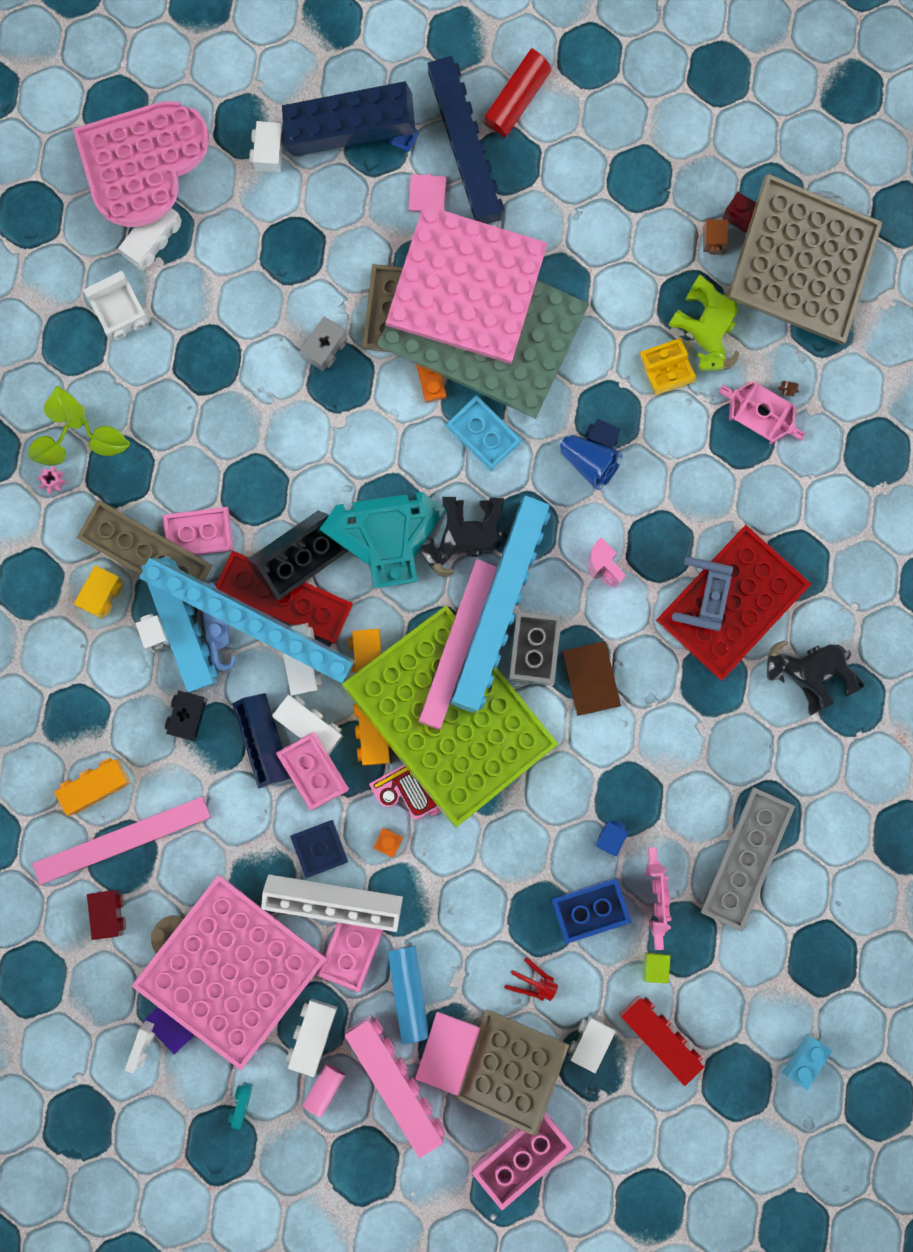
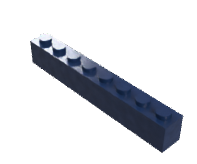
M452 56L427 62L428 75L474 220L485 224L500 221L502 212H504L503 202L497 198L496 192H498V187L495 179L491 180L490 177L492 172L489 160H485L483 153H486L483 140L479 141L477 136L479 134V127L477 121H473L471 117L473 109L471 102H467L465 95H467L465 83L460 82L459 76H461L459 64L454 63Z

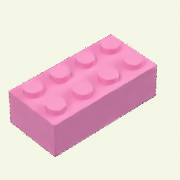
M545 1112L537 1136L516 1128L471 1167V1173L498 1207L503 1210L574 1147L551 1116Z

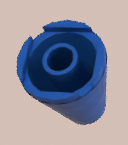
M575 435L566 436L560 444L561 454L596 490L602 489L600 487L602 483L607 485L620 466L617 463L618 457L621 459L623 457L622 453L618 450Z

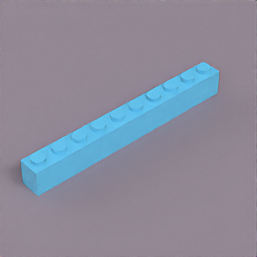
M526 495L520 502L449 704L471 713H476L484 707L487 697L483 695L486 688H490L494 676L491 675L493 667L497 668L501 659V655L498 652L500 647H504L508 634L505 632L507 627L511 626L516 614L512 613L515 605H519L523 593H520L521 586H525L530 575L527 572L528 566L533 565L537 555L534 552L535 546L540 545L544 535L541 532L542 526L547 525L551 513L548 512L549 504Z
M156 557L148 559L139 577L149 584L341 683L346 681L355 663V660Z

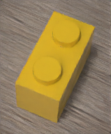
M95 565L77 596L74 605L102 619L104 615L107 616L110 612L114 596H118L121 592L123 580Z

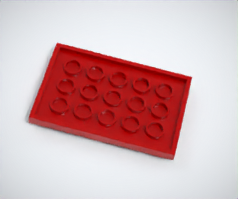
M746 524L711 561L733 566L720 631L672 620V615L675 612L699 617L709 570L705 569L655 620L720 681L731 672L811 585L808 580Z

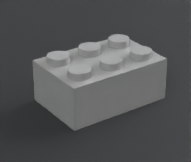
M525 612L516 613L508 681L547 686L554 685L562 617Z

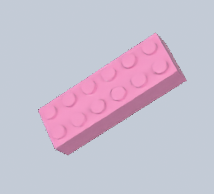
M369 1015L347 1029L344 1036L420 1159L444 1143L445 1128L438 1117L434 1119L431 1111L433 1108L426 1097L422 1099L420 1096V1086L415 1078H409L407 1074L408 1067L402 1057L398 1059L395 1055L396 1047L389 1037L386 1039L382 1034L384 1028L377 1017L373 1019Z

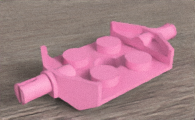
M752 381L738 390L735 389V391L724 386V384L720 388L718 393H721L730 400L729 420L732 421L734 419L770 440L769 444L774 443L787 434L794 436L800 441L806 433L795 427L796 424H794L795 405L756 382ZM759 406H766L769 409V414L766 416L760 415L758 412Z
M657 847L647 848L649 861L646 867V875L655 876V879L651 881L652 893L656 894L657 901L653 902L654 916H657L658 920H649V925L654 936V950H664L663 936L671 929V926L667 924V921H671L669 912L670 897L667 883L669 878L664 875L667 869L658 861Z

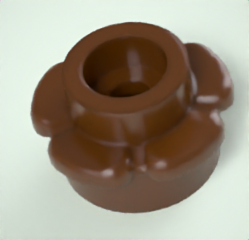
M781 381V386L778 387L779 390H782L781 395L794 397L795 393L800 392L798 390V383Z

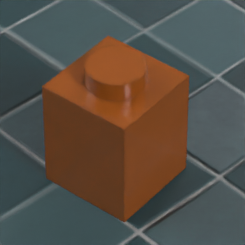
M706 219L703 226V252H709L711 255L724 253L728 246V220Z

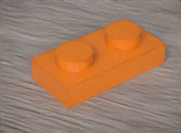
M416 364L425 403L446 399L442 376Z

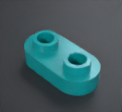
M243 1082L242 1086H237L234 1099L238 1100L236 1109H231L228 1122L232 1123L231 1128L241 1130L253 1088L251 1083Z

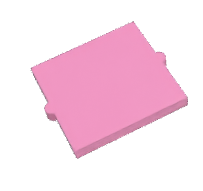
M429 173L427 175L411 174L409 212H421L423 204L444 211L446 176H431Z

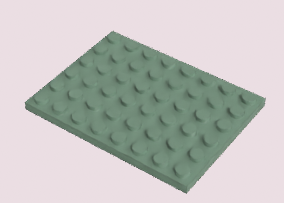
M536 280L511 364L388 326L385 327L378 341V347L536 419L589 304Z

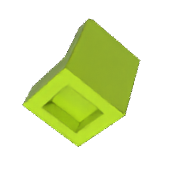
M644 952L643 980L651 983H669L670 955Z

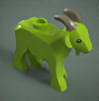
M699 275L685 300L690 302L699 301L704 305L705 310L700 319L695 320L678 310L668 326L682 328L690 332L697 343L708 353V355L697 354L700 358L698 366L700 370H727L735 365L739 357V352L735 351L733 357L727 359L722 344L724 334H730L736 324L733 319L737 314V303L727 299L728 293H719L713 284L702 275Z

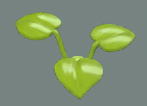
M56 386L44 404V413L54 422L61 423L66 421L64 429L56 442L47 435L36 438L28 449V456L32 461L43 465L54 466L62 463L66 457V450L60 444L68 428L78 429L83 425L88 437L92 438L89 442V448L96 454L102 456L117 455L125 451L130 446V442L126 440L119 430L111 426L97 427L92 434L88 425L89 421L85 419V407L67 391Z

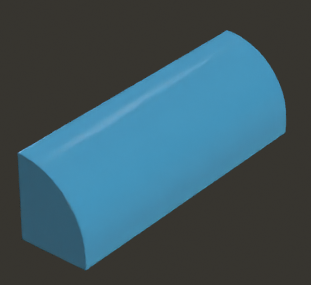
M416 945L389 949L388 956L401 1043L403 1045L428 1039L429 1030Z

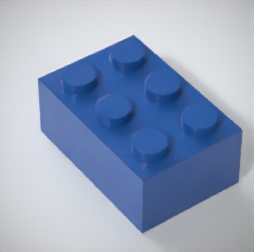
M615 877L550 898L565 944L632 923L618 879Z

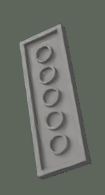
M754 787L751 789L700 909V913L743 932L794 811V805Z

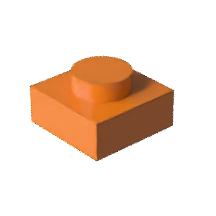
M382 828L373 849L394 858L403 837Z

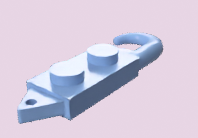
M213 582L209 583L210 586L217 589ZM203 612L211 663L220 671L230 670L236 663V655H232L230 663L222 664L218 654V649H222L230 643L229 624Z

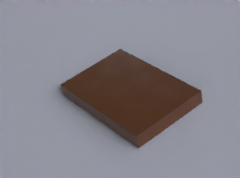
M606 641L562 651L577 716L621 706Z

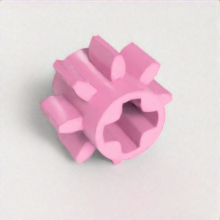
M51 466L50 470L42 468L43 473L41 476H37V479L42 482L39 488L42 490L47 488V492L50 495L56 490L62 492V484L67 483L61 478L64 476V472L60 470L56 473L57 470L54 466ZM53 477H55V481H51L50 483L48 482L49 480H52Z

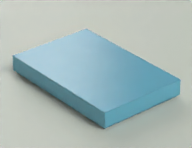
M477 395L445 424L491 472L522 443V439Z

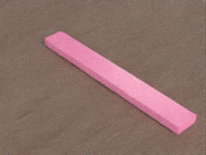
M479 559L475 560L423 706L419 723L437 730L441 729L497 569L494 565Z
M200 797L32 863L39 885H42L207 820L211 816L204 797Z

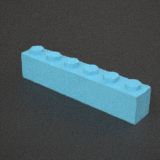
M171 557L160 559L178 568L176 561L172 560ZM147 582L187 692L216 683L218 673L215 666L209 662L208 656H210V651L206 643H202L200 637L202 635L201 627L198 622L195 623L192 616L195 614L193 606Z

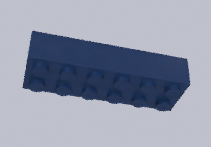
M406 81L282 105L284 144L293 156L416 133L413 95Z

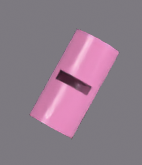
M326 1063L302 1106L310 1113L322 1117L343 1081L345 1074L338 1068Z

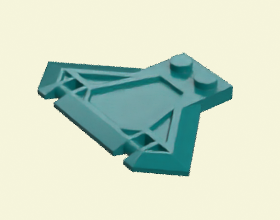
M424 492L415 493L416 500L411 501L408 500L406 494L352 502V510H345L344 504H339L334 507L319 530L366 563L370 568L373 589H380L418 582L414 557L446 509ZM411 509H417L418 514H411ZM354 518L355 523L348 524L347 519Z

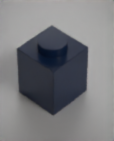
M597 419L594 425L590 423L585 436H588L589 441L613 449L621 429Z

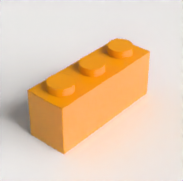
M105 759L99 763V768L93 771L91 768L81 772L79 774L80 778L72 782L70 779L59 785L60 789L54 791L66 816H73L131 784L120 760Z

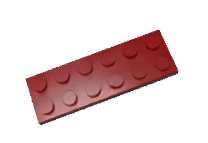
M232 550L216 584L218 590L290 625L308 623L309 627L313 628L315 636L336 645L354 605L352 602L306 582L278 601L255 574L247 560L249 557Z

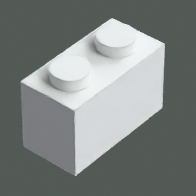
M257 121L256 129L252 130L254 150H250V163H253L255 171L281 173L284 143L283 124Z
M149 614L141 617L140 622L135 623L144 649L151 653H156L171 647L159 616Z
M588 1016L587 1020H582L578 1028L580 1035L577 1041H572L567 1053L570 1054V1061L596 1074L616 1031L603 1022Z

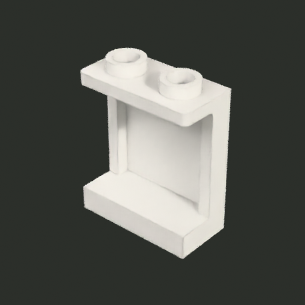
M123 271L83 289L110 341L120 340L126 336V333L132 330H140L149 322Z

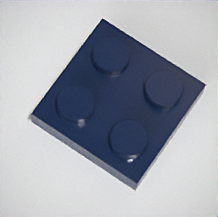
M334 820L290 835L305 879L348 863Z

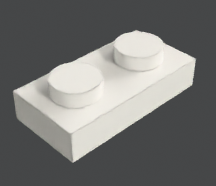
M145 1021L140 1027L125 1071L134 1074L138 1067H143L147 1058V1054L144 1053L146 1046L149 1047L155 1035L152 1032L154 1023Z

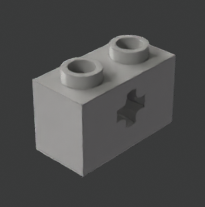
M324 316L301 348V357L321 371H324L326 367L329 368L336 358L334 355L338 349L342 350L348 340L346 330Z

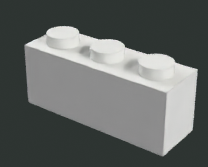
M171 208L159 220L144 226L134 227L118 248L121 255L142 271L146 266H150L157 252L164 249L171 234L179 230L182 220L178 212Z
M308 623L290 626L314 639L313 628L309 627ZM283 653L291 695L317 691L321 688L320 684H323L321 672Z
M288 695L272 717L300 738L315 731L328 755H330L343 738L340 734L342 729L332 722L328 725L322 721L324 716L314 708L311 711L305 708L306 702L297 695L293 698Z
M311 999L309 1004L304 1003L301 1012L304 1020L302 1026L297 1025L293 1037L297 1042L295 1048L290 1047L286 1061L290 1062L288 1069L315 1077L337 1006Z

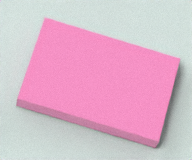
M228 507L162 515L165 538L196 556L233 550Z
M315 731L276 753L310 811L349 790Z
M338 922L325 954L327 959L320 967L317 976L360 992L384 930Z
M437 1012L415 1079L458 1096L481 1027Z

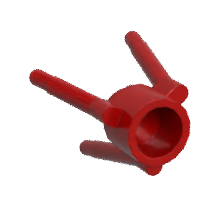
M525 958L524 961L541 975L544 980L540 979L536 982L521 973L511 970L510 973L533 985L536 992L510 985H505V989L536 997L541 1001L544 999L551 1001L555 996L558 984L553 982L554 978L547 975L530 959Z

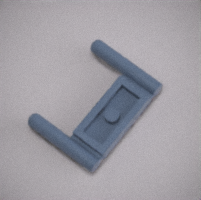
M687 556L684 559L685 565L709 570L699 617L675 612L672 615V620L720 631L733 566Z

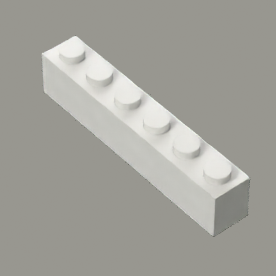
M268 874L262 895L261 910L397 932L403 897Z

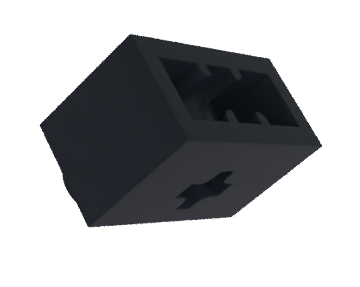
M178 690L177 695L174 694L171 701L172 715L166 719V734L196 742L208 699ZM187 710V713L190 714L189 719L180 717L181 713H185Z

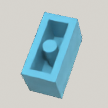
M807 1034L782 1073L808 1090L833 1051Z

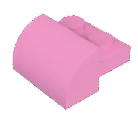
M601 537L589 554L588 570L593 579L600 573L602 575L601 579L607 586L610 587L612 585L616 588L622 583L626 575L613 562L617 553Z

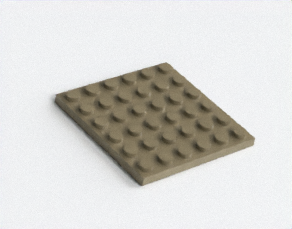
M767 174L764 176L727 299L841 345L845 344L883 222Z

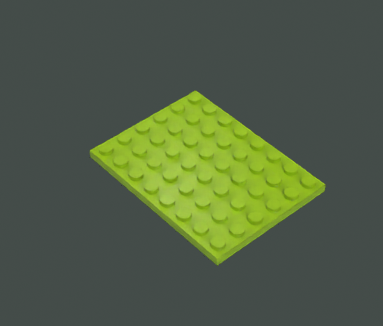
M446 605L342 683V687L451 824L457 828L555 748L558 743L496 667H493L491 673L494 676L490 688H486L483 695L487 698L482 710L479 709L476 713H471L449 704L440 730L418 722L455 619V615Z

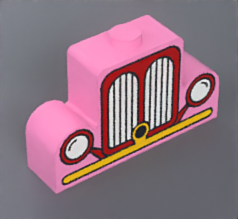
M405 765L369 784L379 803L385 807L395 806L400 797H402L415 820L427 814L433 817L442 812Z

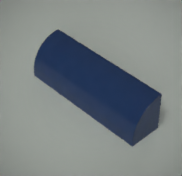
M266 693L244 697L232 703L258 789L291 779L276 754L283 747Z

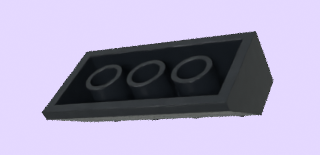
M319 510L247 559L257 577L276 600L279 601L348 552V550L319 530L329 514Z

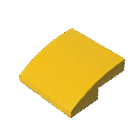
M680 338L640 352L645 372L655 396L696 382V375L688 361V353Z

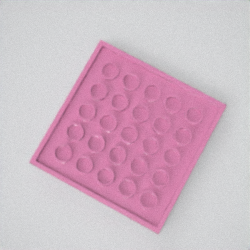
M423 204L385 326L511 364L548 243Z
M218 874L136 979L132 987L235 1067L242 1070L327 958L269 912L261 910V906Z

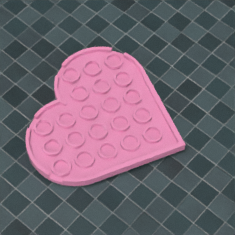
M172 101L155 103L73 129L92 198L98 211L110 222L124 227L144 226L163 217L171 209L178 196V177L194 169L204 158L209 146V133L202 116L192 107L190 109L182 106L179 102Z

